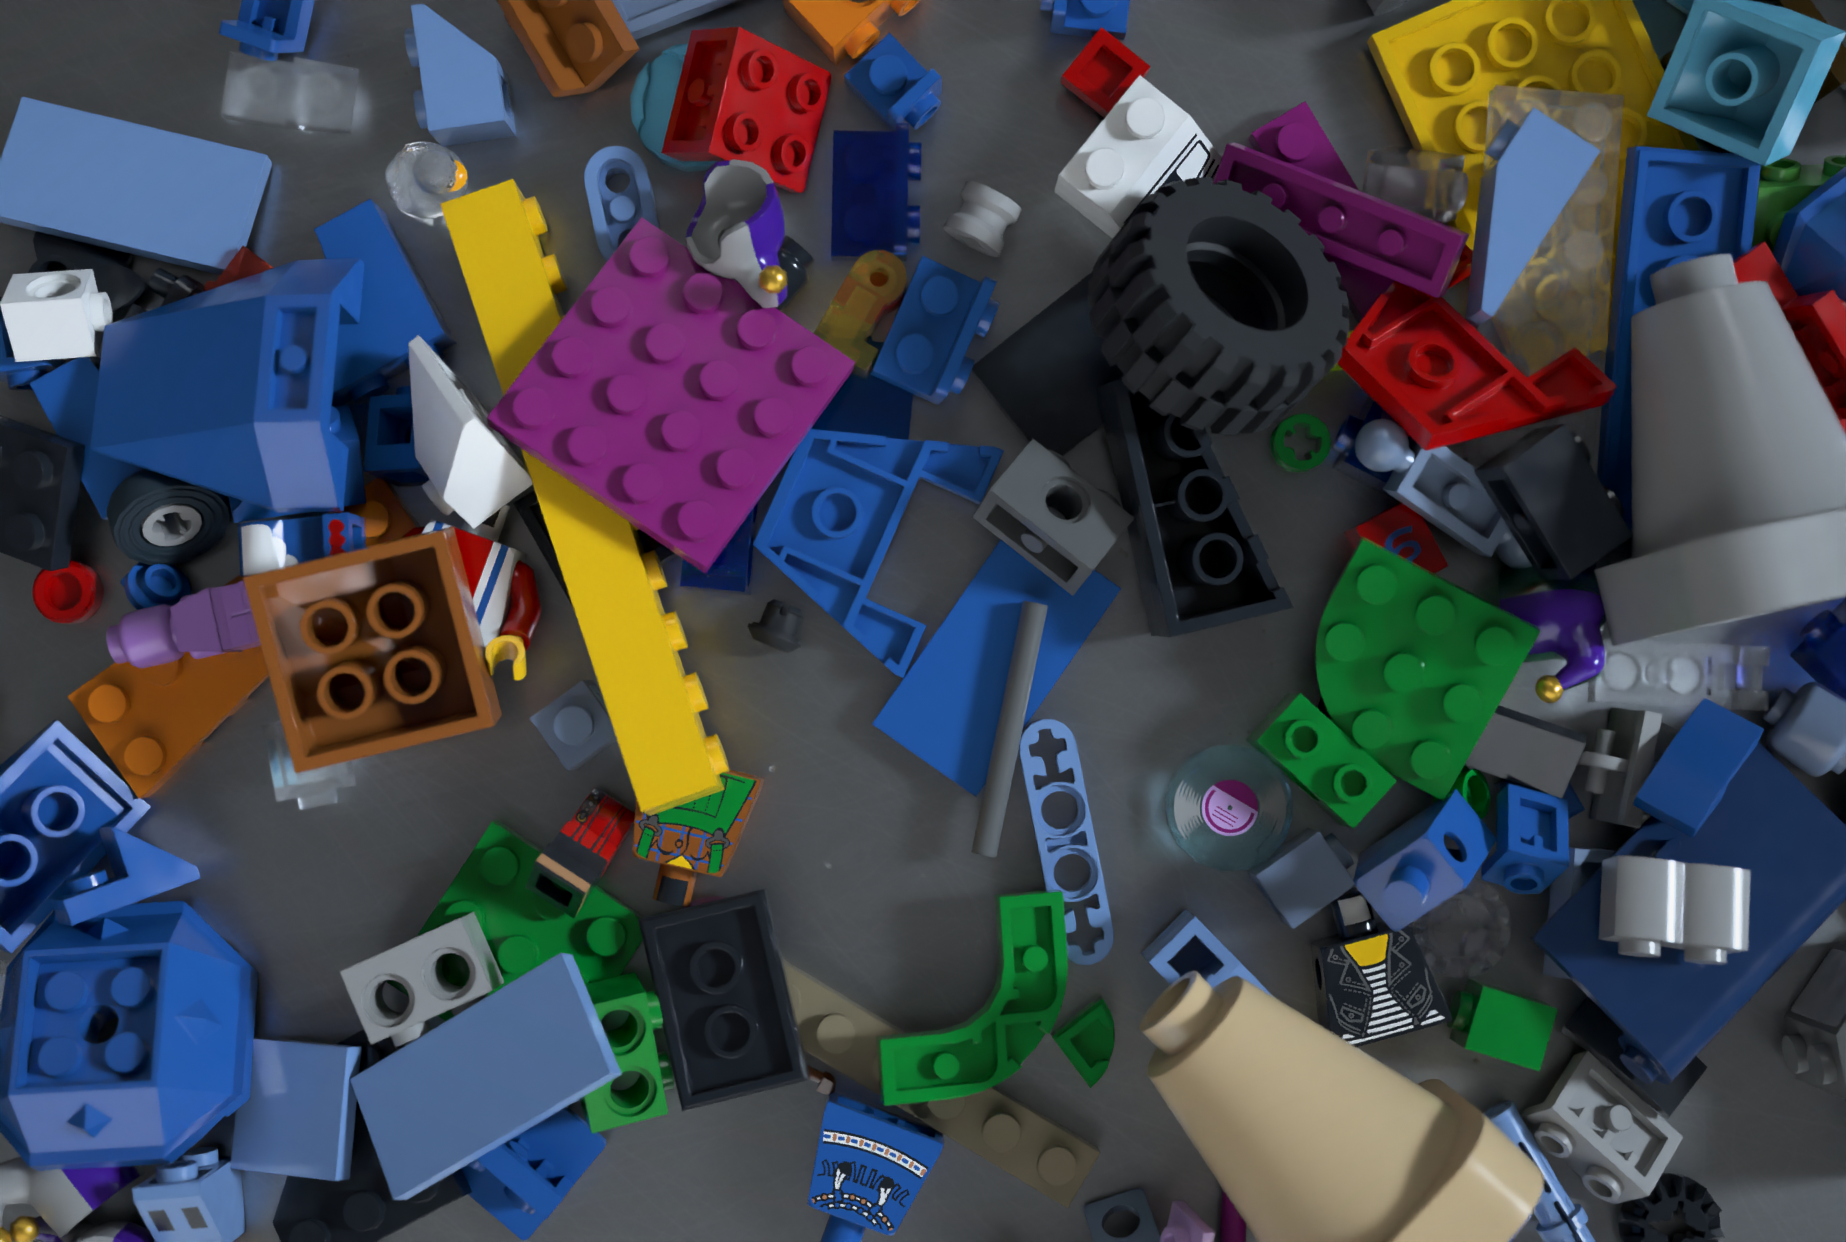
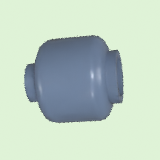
M1817 682L1804 684L1796 693L1784 687L1762 717V719L1772 725L1766 738L1767 746L1773 752L1811 776H1822L1830 770L1839 775L1846 768V699Z

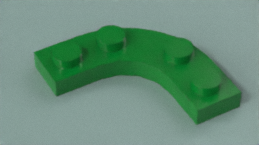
M1055 889L994 895L999 952L996 985L984 1007L967 1021L941 1030L876 1036L880 1099L884 1106L954 1099L989 1089L1017 1072L1022 1067L1020 1064L1035 1050L1045 1034L1049 1035L1062 1007L1068 975L1063 891Z

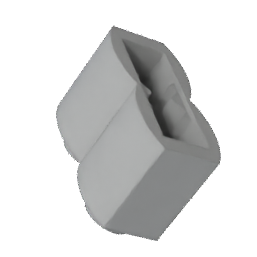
M1615 856L1602 860L1599 939L1619 942L1618 953L1623 955L1660 957V946L1684 949V961L1726 964L1727 954L1748 951L1750 870L1635 856Z

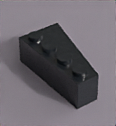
M1122 379L1097 387L1096 391L1122 507L1134 517L1127 529L1151 636L1174 637L1294 608L1284 587H1279L1267 562L1269 556L1258 534H1253L1237 501L1240 497L1230 477L1225 476L1211 448L1213 443L1206 428L1194 430L1180 425V418L1171 413L1166 416L1161 415L1149 407L1150 399L1139 390L1134 394L1121 381Z

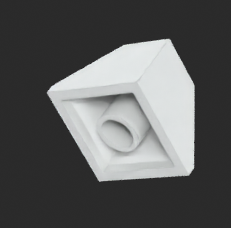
M418 335L408 343L415 457L430 478L429 481L422 485V488L434 505L445 516H448L455 510L472 528H476L532 485L529 471L507 439L488 426L487 417L489 413L481 401Z

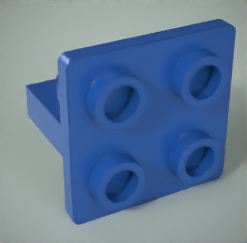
M566 1106L462 1167L472 1190V1193L468 1195L518 1238L527 1240L561 1203L576 1181L605 1148L607 1141L598 1132L592 1134L587 1122Z

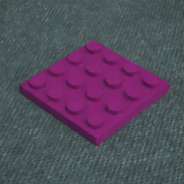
M641 217L487 417L489 427L706 574L854 369L855 361L777 308L761 307L745 291L742 285L734 279L715 276L700 267L694 261L687 247Z

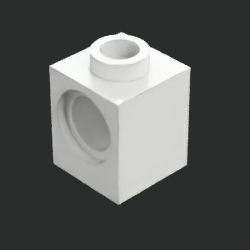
M93 269L13 274L0 302L16 362L96 356L104 335L105 325L113 323L109 296L106 292H98Z

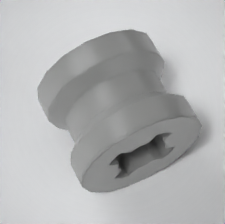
M966 181L960 192L963 202L957 213L948 216L943 229L966 246L986 255L999 257L1004 247L1002 235L1008 225L1017 222L1022 209L1017 203L1002 193L978 182Z

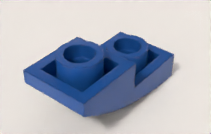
M1703 698L1655 765L1636 795L1633 806L1693 838L1722 800L1731 779L1756 748L1764 728Z

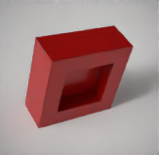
M1101 27L1062 74L1060 83L1105 118L1138 76L1146 77L1151 66Z

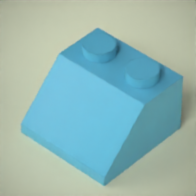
M1695 0L1647 116L1763 166L1769 165L1791 154L1846 31L1793 10L1756 1Z

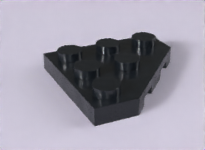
M364 1029L337 1043V1045L361 1047L359 1073L405 1046V1044L395 1047L391 1036L370 1044ZM357 1100L350 1179L330 1181L287 1175L273 1219V1225L281 1242H378L472 1193V1190L462 1168L407 1200H394Z

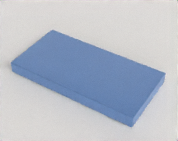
M21 97L0 159V223L236 279L272 162L266 154Z
M559 953L354 1076L350 1081L394 1200H407L622 1073L573 955Z

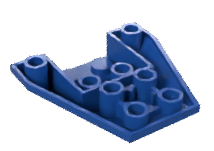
M360 258L296 260L105 325L90 449L98 454L276 512L343 511L349 448L329 431L338 327L341 324L360 323L365 263Z

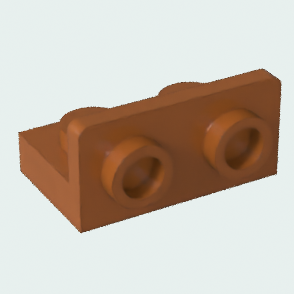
M497 0L504 12L508 25L515 31L536 67L539 78L554 97L595 92L640 50L612 0Z

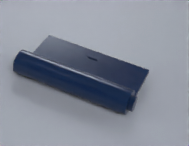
M1758 742L1756 748L1731 779L1722 800L1693 838L1651 815L1610 857H1647L1682 863L1718 865L1750 870L1748 951L1727 954L1726 964L1684 961V949L1660 946V957L1619 954V942L1599 939L1602 866L1531 937L1624 1032L1618 1038L1620 1046L1624 1050L1620 1055V1059L1633 1075L1647 1084L1657 1080L1669 1085L1846 900V825L1760 742Z

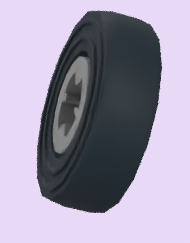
M142 469L127 477L112 492L107 506L108 523L116 546L128 558L147 565H173L202 555L211 550L224 536L230 521L227 499L224 494L147 469ZM173 512V515L164 517L165 514Z

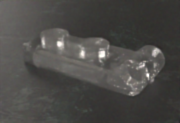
M1603 639L1605 648L1604 667L1601 672L1588 679V702L1696 708L1703 698H1706L1725 709L1768 711L1769 692L1762 691L1763 667L1770 666L1771 647L1660 641H1636L1612 646L1611 639ZM1725 665H1736L1735 690L1724 689Z

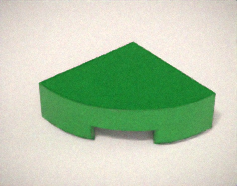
M1099 996L1050 1033L1090 1088L1106 1072L1114 1048V1021L1102 996Z

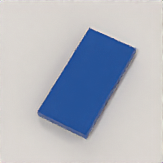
M1000 540L872 725L977 797L986 783L1023 601L1048 606L1023 725L1024 729L1121 588L1096 570H1093L1072 596L1009 545Z

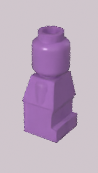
M244 581L217 588L208 587L198 593L183 596L180 602L172 606L162 604L131 611L122 616L119 624L109 626L107 629V645L114 661L118 664L129 662L137 668H147L174 662L182 658L185 652H190V655L195 659H201L228 652H243L242 650L261 646Z

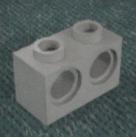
M474 912L339 971L370 1044L391 1036L395 1047L431 1031L432 1028L428 1019L450 1009L453 1015L456 1016L488 997V992L505 983ZM447 953L458 954L467 961L470 968V978L465 986L453 985L444 977L442 961ZM387 980L398 981L407 989L409 1006L406 1012L393 1011L384 1002L382 992Z

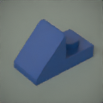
M114 827L99 828L100 835L115 877L108 879L106 870L102 869L65 882L69 893L51 899L58 923L74 925L201 879L197 866Z

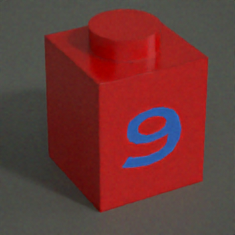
M1401 502L1343 532L1353 552L1361 537H1364L1434 574L1448 567L1423 517Z

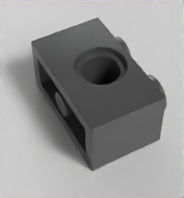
M1034 439L1029 442L991 487L973 515L975 520L1072 596L1134 519L1132 515L1121 508L1120 503L1113 495L1094 487L1071 469L1063 456L1055 451L1047 450ZM1047 507L1060 511L1066 520L1055 517Z

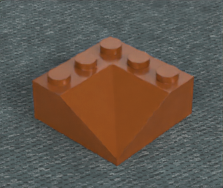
M454 526L243 577L295 774L495 726L502 716L493 678L489 675L485 646Z

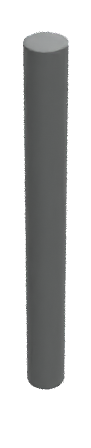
M1023 601L971 851L975 854L989 857L997 856L1048 609L1047 605Z

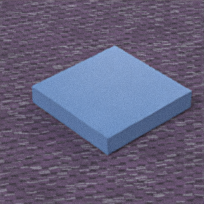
M254 1037L250 1099L236 1110L230 1169L330 1181L350 1179L357 1103L350 1079L359 1074L361 1047Z

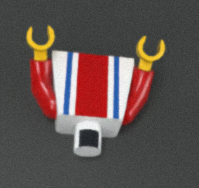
M505 505L476 528H472L464 520L461 529L456 527L454 529L485 646V658L489 675H494V668L500 661L508 659L514 661V680H522L527 673L525 651L531 645L542 615V607L534 570L525 563V553L497 543L510 506ZM431 519L426 526L414 527L401 538L451 526Z

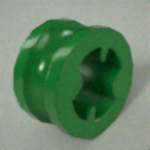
M1306 413L1294 414L1279 423L1272 432L1269 442L1270 453L1275 463L1285 471L1292 473L1307 472L1320 465L1328 456L1331 447L1330 432L1325 423L1316 416ZM1294 427L1305 428V437L1316 442L1315 452L1313 450L1304 454L1306 460L1303 461L1295 459V450L1293 448L1284 447L1285 435L1291 437L1295 434Z

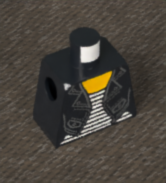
M1360 891L1343 894L1330 903L1339 934L1311 942L1317 1015L1320 1026L1353 1046L1360 1047L1453 1021L1450 1010L1409 925L1400 931L1394 932L1384 921L1376 923L1372 906Z

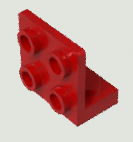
M741 27L692 30L661 153L679 161L741 160L753 162L768 172L775 186L791 193H802L806 186L832 80L831 73Z

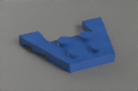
M810 429L793 453L753 546L895 675L904 678L927 625L868 600V593L918 481L923 479L980 505L1004 450L994 446L980 445L979 447L948 444L949 442L916 441L886 438V436Z

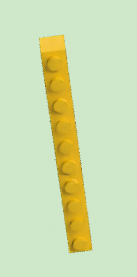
M514 179L440 203L503 396L565 317L557 293L568 290L555 254L544 256L538 235L547 233L548 229L539 203L535 196L525 199ZM521 448L641 812L651 816L724 790L719 774L729 771V765L717 733L706 737L698 712L709 709L707 699L697 673L693 672L686 675L678 651L688 648V644L676 611L666 614L664 612L657 590L667 587V581L656 551L644 553L637 532L638 527Z

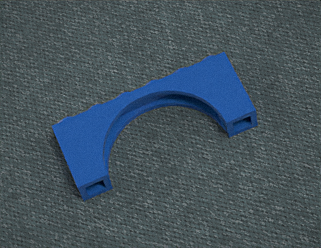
M368 199L315 228L314 231L321 244L325 259L360 258L365 263L360 323L341 324L338 327L331 406H341L352 400L355 404H363L369 402L371 396L384 394L390 388L388 380L410 370L408 343L418 335L443 361L446 357L443 351L455 345L456 341L386 212L373 200ZM96 356L79 357L29 384L56 434L85 445L81 480L101 518L108 520L107 506L112 492L127 477L144 468L98 454L90 449L101 358Z

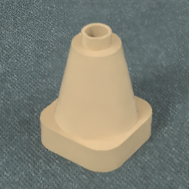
M1190 971L1172 983L1157 998L1140 1023V1030L1157 1046L1147 1067L1149 1078L1258 1242H1509L1527 1221L1540 1198L1544 1183L1541 1169L1479 1109L1439 1079H1429L1418 1084L1412 1082L1240 976L1228 978L1212 987L1198 972Z

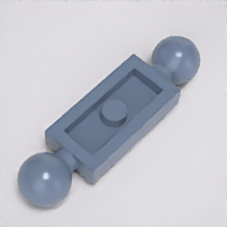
M1377 419L1363 426L1355 441V451L1359 461L1373 471L1387 472L1394 470L1383 489L1475 554L1491 557L1496 549L1500 559L1509 567L1519 570L1533 568L1475 474V467L1445 446L1425 451L1413 438L1409 443L1403 428L1394 421Z

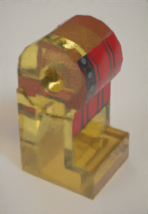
M885 250L869 251L855 262L813 333L855 361L851 374L865 382L878 357V349L868 344L883 316L898 308L906 292V269L896 255Z

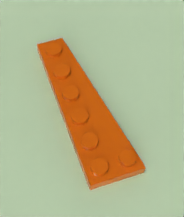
M378 477L364 486L366 503L345 506L343 511L326 513L350 512L365 517L366 547L400 539L414 527H421L393 486ZM239 574L224 586L239 583V581H243V577H240ZM261 646L242 650L243 652H228L201 659H195L190 655V652H185L182 658L174 662L147 668H137L129 662L121 664L115 662L67 697L138 799L148 798L155 793L205 744L204 740L228 716H233L250 699L249 696L269 677Z

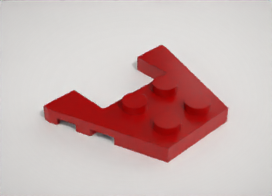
M1466 244L1448 289L1471 274L1473 251ZM1395 280L1385 294L1379 296L1348 337L1347 344L1342 349V356L1337 362L1425 451L1600 407L1609 402L1617 388V385L1576 347L1531 376L1526 377L1443 297L1437 298Z

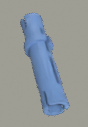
M1507 1100L1483 1112L1543 1173V1189L1533 1210L1539 1221L1536 1230L1544 1242H1596L1585 1225L1588 1221L1585 1210L1580 1204H1573L1546 1156L1542 1153L1517 1111L1514 1101Z

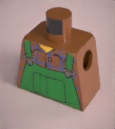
M729 769V771L719 774L724 790L651 816L641 812L636 798L633 857L660 863L652 899L671 905L690 907L698 872L722 877L726 873L761 792L765 777Z

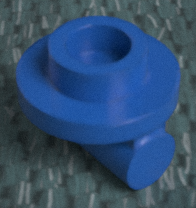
M139 562L120 581L129 602L137 610L162 604L172 606L180 602L183 596L191 595L188 579L174 565H147Z

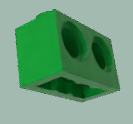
M635 972L585 984L600 1022L611 1011L620 1009L629 1012L626 1022L621 1027L610 1031L604 1030L621 1073L625 1071L640 1072L636 1083L627 1089H612L613 1079L580 1098L582 1112L591 1133L668 1114L664 1091L674 1088V1078L666 1050L657 1052L653 1031L663 1028V1018L655 991L646 992Z

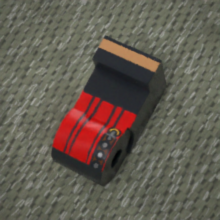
M595 787L579 807L572 820L566 822L553 842L546 846L535 861L525 888L574 919L634 827L635 811L598 787ZM552 881L560 885L567 891L560 890L552 883Z

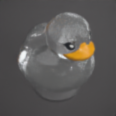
M418 141L406 144L403 150L394 156L385 171L386 187L391 199L401 212L410 217L427 219L443 216L440 203L465 195L468 188V175L463 161L455 152L433 142Z

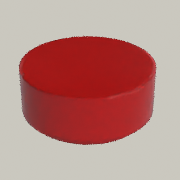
M70 560L69 568L54 571L41 569L34 580L32 596L36 608L45 618L57 623L77 624L90 619L96 614L103 601L104 588L100 576L92 567L82 562Z

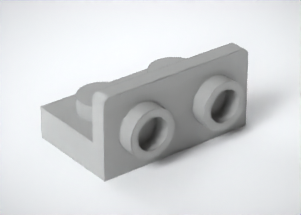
M1589 1051L1573 1055L1544 1103L1526 1108L1521 1115L1526 1126L1534 1134L1536 1142L1542 1149L1553 1156L1561 1158L1582 1177L1584 1186L1593 1195L1612 1204L1648 1197L1683 1139L1679 1132Z

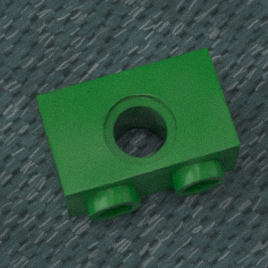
M1287 693L1245 739L1337 824L1351 829L1358 825L1397 781L1301 693Z

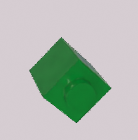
M1467 978L1464 991H1456L1449 1005L1453 1020L1447 1022V1026L1452 1028L1449 1039L1465 1049L1540 1071L1558 1009L1540 1000Z

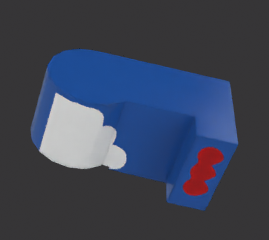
M344 512L322 514L320 517L265 520L238 524L240 577L366 547L365 517Z

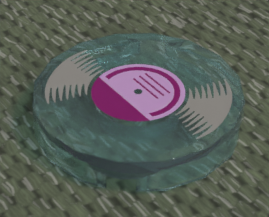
M1238 744L1211 746L1190 755L1173 773L1165 795L1167 824L1176 845L1195 862L1219 871L1247 870L1268 860L1285 841L1293 819L1292 792L1281 769L1263 753Z

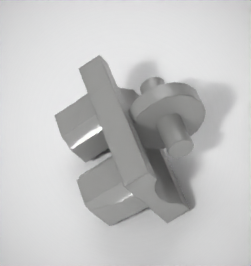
M1611 707L1607 730L1596 729L1592 752L1583 751L1578 761L1580 765L1589 766L1584 791L1594 793L1590 819L1640 828L1641 822H1645L1651 816L1633 806V802L1652 771L1653 761H1659L1679 732L1678 729L1661 722L1663 714L1646 710L1636 711Z

